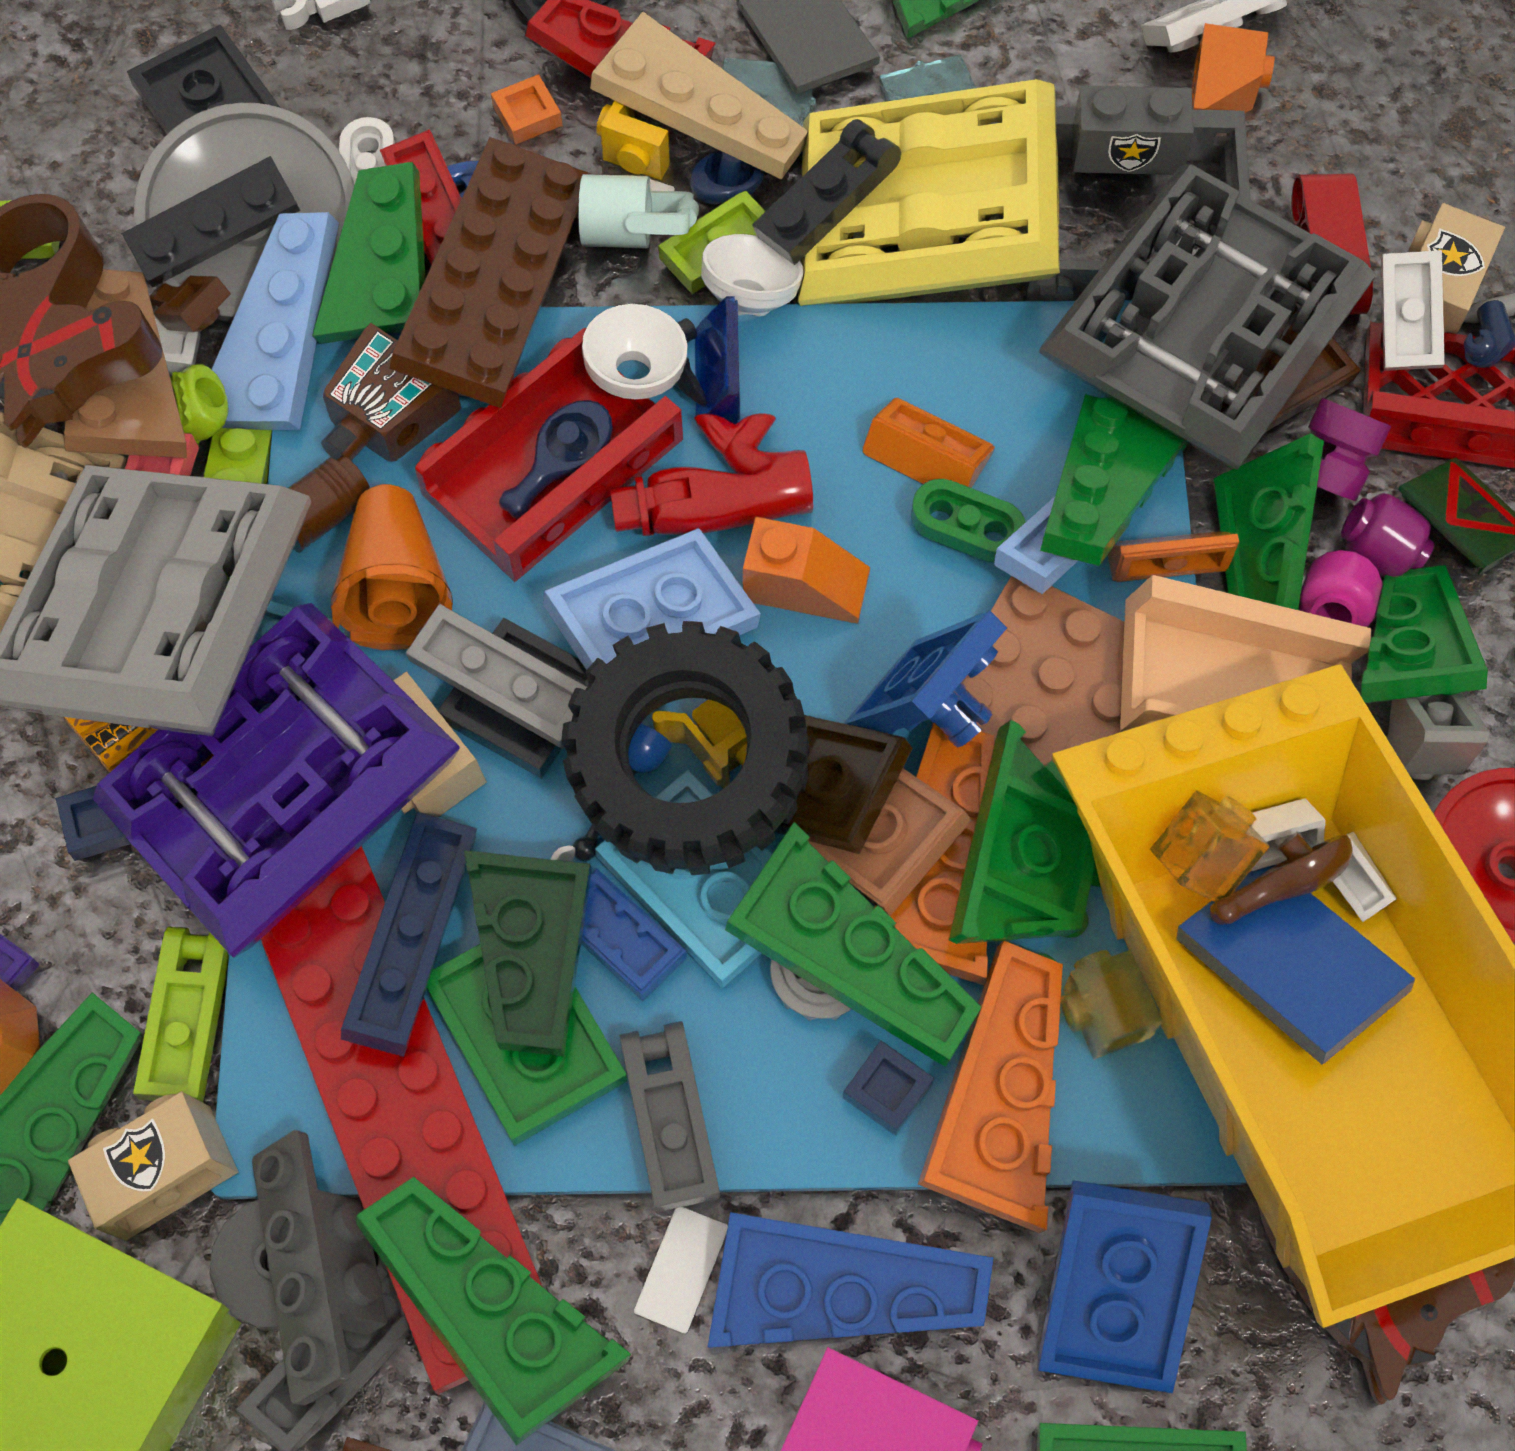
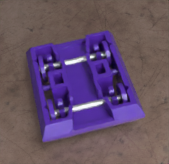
M307 603L294 607L251 646L213 736L158 729L97 784L93 800L181 901L234 958L252 948L452 762L460 746L312 603ZM267 703H272L261 714L258 713ZM213 754L214 756L203 767H201V763L207 757Z

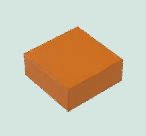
M539 74L491 93L493 108L515 145L563 126L561 111Z

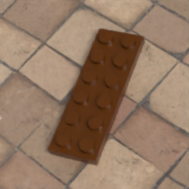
M489 137L393 350L389 369L501 408L579 213L581 177L583 174L591 173L572 167L567 163L558 162L522 149L515 144Z

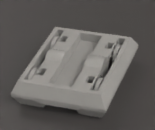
M85 465L0 633V707L45 715L213 736L301 532L311 505L310 497L279 485ZM225 572H226L227 575L230 577V580H229V581H228V579H227V577H226V575H225Z

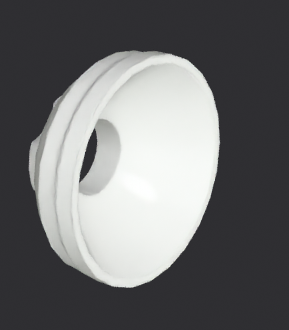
M732 234L719 237L706 246L702 256L701 275L707 288L722 302V306L726 310L739 316L752 314L760 317L789 303L796 296L803 278V266L800 261L793 265L755 235Z
M626 304L603 311L589 323L583 335L582 354L586 371L601 389L621 398L645 399L664 393L679 380L686 363L688 345L680 325L668 314L647 305ZM636 360L644 363L650 372L644 378L633 380L623 377L618 372L617 367L625 361Z

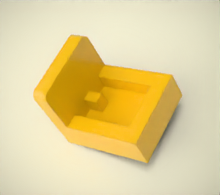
M615 100L612 105L606 104L599 115L596 127L597 135L601 136L603 160L621 166L630 173L643 174L661 181L670 165L668 130L635 119L634 109Z

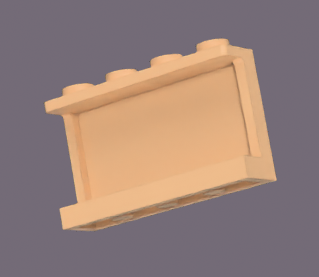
M1152 575L1125 600L1120 731L1123 732L1338 664L1343 666L1352 681V663L1369 651L1371 628Z

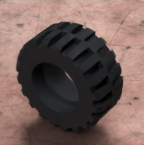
M683 621L682 632L668 634L665 623L647 627L649 639L634 645L628 635L612 646L617 656L607 664L602 659L597 658L585 671L590 681L585 690L582 688L574 689L568 703V707L573 714L572 720L563 723L561 740L567 751V758L563 760L567 780L574 790V797L595 830L606 842H611L615 845L621 855L633 862L638 863L643 860L650 863L655 871L673 874L675 868L689 869L691 875L710 874V866L726 862L728 869L746 862L744 854L757 846L763 851L776 839L774 831L781 823L789 824L798 809L796 800L799 792H805L809 775L807 763L808 756H810L806 720L801 700L797 699L794 693L793 682L784 668H776L771 662L770 653L758 643L753 642L749 646L742 644L739 632L720 626L717 629L716 635L705 633L703 622ZM684 698L708 699L728 707L741 721L747 737L745 763L738 775L728 786L715 795L700 801L673 803L654 798L638 784L630 768L628 750L634 733L649 714L669 702Z

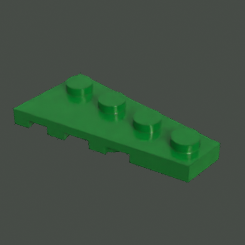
M794 822L728 919L725 931L946 1067L982 1007L923 948L916 949L895 928L896 922L879 905L874 907L849 883L851 877L833 860L828 862L809 843L810 837Z

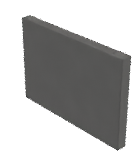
M736 0L738 9L742 12L796 94L878 65L880 62L878 52L874 49L841 0Z

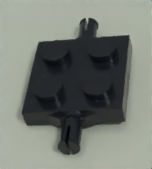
M503 618L492 633L587 687L590 683L585 673L586 668L579 658L510 620ZM455 687L438 709V712L452 729L541 779L562 749Z

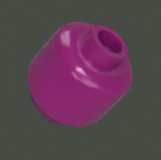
M1387 493L1379 494L1371 500L1365 497L1362 498L1350 511L1341 530V538L1346 540L1345 551L1356 552L1368 558L1376 566L1380 576L1385 578V575L1398 577L1405 574L1409 569L1422 568L1429 559L1434 547V542L1428 539L1431 529L1430 522L1414 507Z

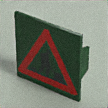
M1456 457L1399 486L1398 490L1406 500L1405 503L1412 505L1477 568L1481 567L1477 573L1478 575L1498 565L1506 556L1515 552V511Z

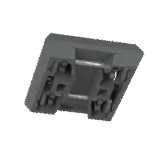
M1184 164L1179 166L1041 345L1039 353L1059 368L1127 406L1130 410L1182 439L1227 467L1238 470L1372 283L1376 274L1360 258L1317 234H1310L1242 196L1235 188L1194 165ZM1194 245H1195V246L1198 247L1199 249H1198V251L1195 253V255H1192L1193 248H1194ZM1156 252L1157 254L1148 264L1146 261L1150 259L1152 255ZM1138 274L1140 276L1132 302L1125 308L1120 317L1121 321L1117 323L1116 319L1125 300V294L1122 292L1135 275ZM1296 303H1297L1298 305H1300V307L1297 309V311H1296L1295 314L1293 315L1294 308H1295V305H1296ZM1292 328V331L1297 333L1298 336L1289 345L1282 340ZM1273 353L1281 356L1280 361L1267 376L1261 373ZM1223 402H1224V403L1228 404V406H1227V408L1224 410V412L1221 413V409H1222Z

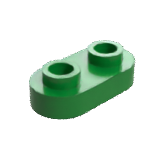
M934 479L924 483L916 491L913 498L911 518L914 527L922 536L987 562L994 563L997 548L1026 523L1021 511L1013 504L948 479ZM936 511H942L947 513L950 518L938 520L933 518L931 514ZM996 532L1002 535L1004 539L992 541L986 538L985 534Z

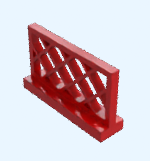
M1370 322L1366 332L1363 415L1391 426L1381 449L1448 459L1456 457L1461 461L1515 468V411L1496 409L1492 406L1503 398H1507L1515 405V377L1509 379L1495 366L1479 368L1471 365L1465 358L1464 341L1467 335L1444 332V352L1456 354L1467 364L1455 371L1450 369L1445 363L1442 368L1427 369L1438 381L1425 388L1408 373L1410 370L1384 371L1383 350L1381 349V343H1383V323ZM1515 348L1500 361L1512 362L1515 365ZM1478 373L1495 389L1481 396L1464 380ZM1393 381L1409 396L1379 391L1381 387ZM1449 389L1465 404L1440 401L1436 396Z

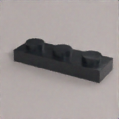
M269 156L121 234L145 278L153 288L274 225L279 214L297 213L301 210L272 157Z

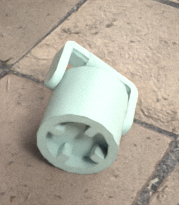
M583 174L581 177L579 190V234L582 247L648 248L651 234L683 235L687 234L690 227L696 223L699 206L694 200V194L691 192L651 191L649 176Z

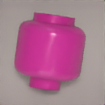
M1345 550L1326 552L1316 558L1306 571L1301 588L1299 610L1368 627L1375 618L1381 596L1382 580L1378 569L1368 558L1356 552Z

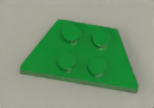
M1012 720L998 728L949 936V941L956 944L1069 936L1082 929L1095 867L1089 834L1055 763L1051 760L1043 765L1021 741L1020 738L1026 731L1019 723Z

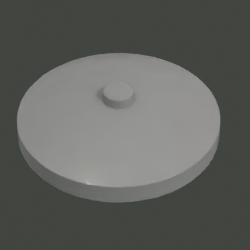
M225 104L207 109L186 119L172 129L153 150L141 172L136 188L134 201L135 226L271 156L301 210L297 213L329 212L339 222L332 257L333 263L355 184L339 150L319 128L308 120L283 108L267 104ZM274 225L163 283L179 287L190 275L217 276L231 293L218 307L220 314L217 319L232 322Z

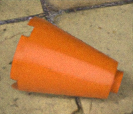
M391 484L372 487L363 492L359 497L330 604L333 624L338 629L341 625L349 631L350 640L360 646L378 650L409 649L439 604L452 610V593L416 500L408 490Z

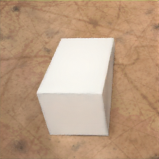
M1351 832L1346 834L1351 839L1353 847L1351 861L1345 871L1333 882L1362 922H1364L1397 898L1356 834Z

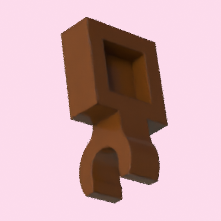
M190 275L179 287L161 283L149 297L151 305L159 307L154 312V315L167 330L199 332L210 326L220 314L218 307L231 293L217 276Z

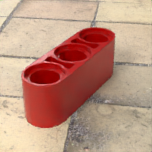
M1353 173L1296 175L1291 195L1293 224L1310 234H1317L1360 258L1371 268L1355 175ZM1373 281L1349 315L1367 314L1369 312L1373 297Z

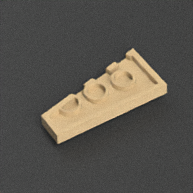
M645 12L639 15L592 72L590 89L779 179L784 177L804 149L808 130Z

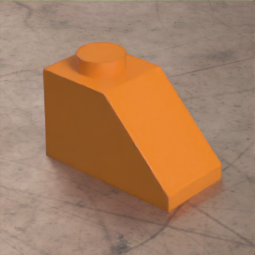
M1205 23L1195 59L1192 80L1193 110H1236L1247 113L1253 109L1259 88H1269L1274 68L1275 56L1266 55L1268 32Z
M755 517L743 565V590L751 601L755 604L858 624L870 567L815 528Z

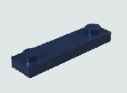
M420 812L416 813L345 1016L340 1040L405 1056L467 867L464 850L472 851L477 828Z

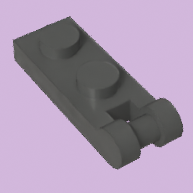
M682 1021L663 1025L664 1032L639 1037L638 1031L619 1034L656 1213L720 1198L718 1181ZM670 1057L673 1070L647 1075L645 1062Z

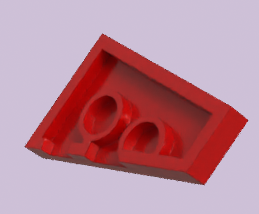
M547 0L528 21L525 36L592 78V72L633 22L621 19L618 10L589 0ZM700 37L697 38L696 43L682 39L708 59L712 57L715 42Z

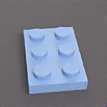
M699 528L545 590L543 606L586 670L597 658L602 659L606 664L617 656L612 645L628 635L634 645L649 639L646 628L665 623L668 634L682 632L683 621L703 622L705 633L716 635L717 629L723 626L742 635L758 628L761 615Z

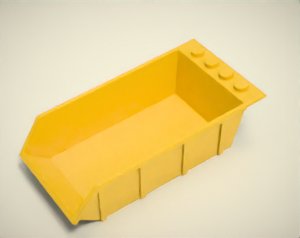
M1338 664L1052 753V759L1078 808L1077 812L1089 834L1103 899L1110 913L1111 928L1117 940L1124 939L1160 1010L1161 1027L1167 1039H1175L1219 1126V1142L1226 1156L1233 1154L1276 1238V1255L1282 1267L1290 1266L1306 1287L1316 1322L1325 1328L1514 1258L1515 945L1343 666ZM1305 798L1325 819L1324 841L1341 834L1354 832L1397 899L1362 922L1333 881L1321 889L1311 892V894L1415 978L1410 993L1323 1065L1176 939L1179 925L1251 871L1233 850L1234 818Z

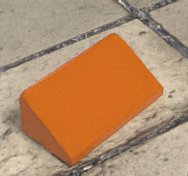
M895 397L873 418L863 446V453L922 484L934 479H948L972 488L992 456L995 446Z
M1218 531L1117 541L1108 554L1112 580L1123 582L1148 579L1152 575L1172 577L1226 571L1239 544L1238 534Z

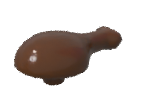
M1299 832L1292 834L1278 846V849L1287 860L1267 870L1250 884L1223 899L1217 900L1210 906L1209 914L1212 920L1217 924H1231L1265 905L1309 894L1328 885L1339 877L1349 865L1353 852L1351 839L1348 835L1341 834L1310 847Z

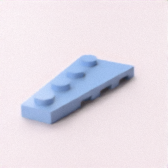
M329 212L283 213L278 215L212 367V371L221 380L228 398L229 413L222 428L300 430L317 342L312 335L329 278L339 222Z

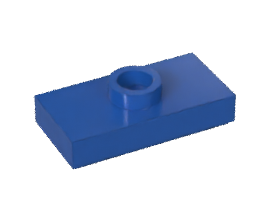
M597 868L592 872L581 945L643 1002L687 958V952Z

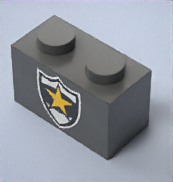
M1080 85L1072 126L1073 172L1173 175L1180 165L1186 164L1194 134L1192 88Z

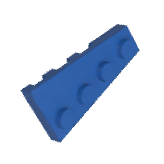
M730 1212L707 1348L984 1326L994 1258Z

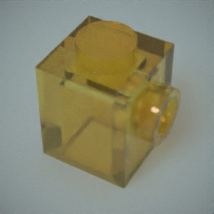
M1196 790L1150 850L1179 885L1216 902L1229 896L1236 890L1270 845L1252 827L1257 818L1244 805L1229 796H1225L1219 802Z
M1108 950L1097 951L1081 958L1073 965L1075 970L1070 972L1063 989L1065 995L1061 996L1060 1004L1070 1029L1074 1033L1081 1030L1093 1059L1153 1037L1162 1022V1018L1131 950L1111 956Z

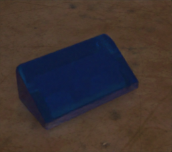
M726 296L696 327L695 376L708 401L705 407L696 403V415L714 414L737 424V420H740L738 300H735V296Z

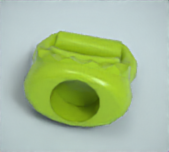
M203 364L191 365L182 372H172L170 380L183 432L192 434L198 445L201 441L207 440L217 433L227 420L229 407L224 386L218 375Z

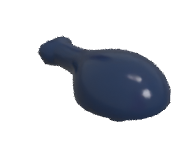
M717 150L703 157L694 166L689 183L694 196L700 201L712 205H721L744 191H747L750 195L753 194L768 173ZM803 150L796 160H802Z
M583 400L569 403L550 415L541 426L537 435L532 469L516 487L503 492L499 499V506L503 510L508 511L513 518L519 519L530 509L532 501L548 485L562 478L569 477L610 442L613 431L612 418L608 410L598 402Z

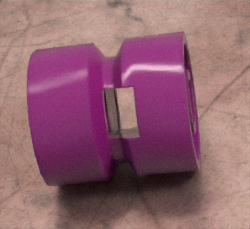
M1321 398L1308 426L1313 435L1324 441L1317 487L1357 501L1370 473L1365 465V461L1367 458L1378 456L1391 426Z

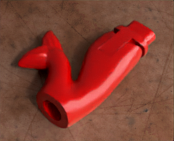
M766 413L747 416L737 424L714 414H699L694 417L705 437L724 456L725 461L735 473L697 467H674L660 470L650 475L647 480V488H644L641 476L635 477L634 486L610 489L616 532L642 529L643 536H652L655 533L683 535L698 528L702 533H711L754 524L755 517L772 520L813 512V489L806 451L765 452L758 450V446L776 420L774 415Z

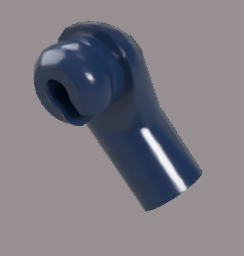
M1499 300L1488 301L1478 308L1477 317L1481 326L1480 335L1474 339L1470 333L1464 341L1465 358L1468 363L1475 367H1493L1515 348V335L1505 304Z

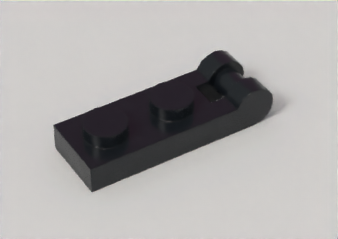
M852 120L843 129L839 142L752 224L757 237L793 265H796L893 172L901 159V149L887 138L877 139L873 128L862 120ZM862 156L866 158L858 168L853 166Z

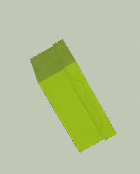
M17 1198L0 1226V1451H170L241 1322L228 1314L229 1308L222 1303Z

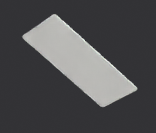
M684 1207L675 1208L635 1306L634 1313L686 1334L727 1234L728 1225Z

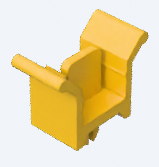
M712 700L705 701L693 710V721L686 713L655 711L652 715L654 730L672 743L687 744L703 764L704 770L716 785H720L722 789L730 784V771L739 765L743 766L747 755V737L737 715L728 707Z

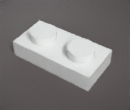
M1442 250L1383 254L1381 257L1384 371L1442 368L1444 366Z

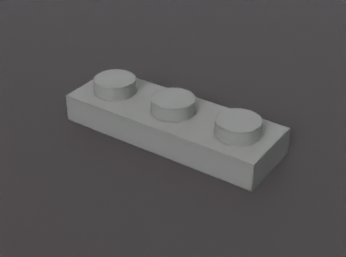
M441 604L437 606L406 651L410 662L564 749L561 742L563 723L571 721L573 716L568 703L575 688L585 690L586 686Z

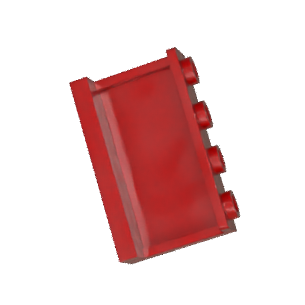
M587 328L581 329L572 338H564L552 348L548 357L529 373L523 372L516 376L510 384L501 408L488 405L473 411L465 420L463 427L444 442H438L430 446L415 466L422 495L514 582L520 579L611 501V488L629 486L635 481V477H640L683 440L682 410L667 396H664L656 404L650 398H621L601 389L590 378L585 369L582 354L583 335ZM591 400L602 404L612 418L613 431L610 442L569 477L562 478L548 485L532 501L530 509L519 519L513 518L508 511L503 510L499 506V499L503 492L516 487L532 469L537 435L546 419L558 409L576 401Z

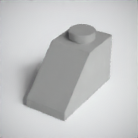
M1462 692L1455 695L1439 694L1392 700L1387 739L1411 778L1434 780L1439 778L1441 774L1462 775L1488 743L1489 730Z

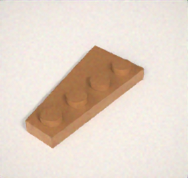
M103 269L101 278L86 310L94 311L114 301L133 302L139 306L160 340L143 272ZM163 348L162 358L151 372L140 378L122 382L96 392L82 407L72 414L73 420H67L65 423V451L187 458L186 440Z

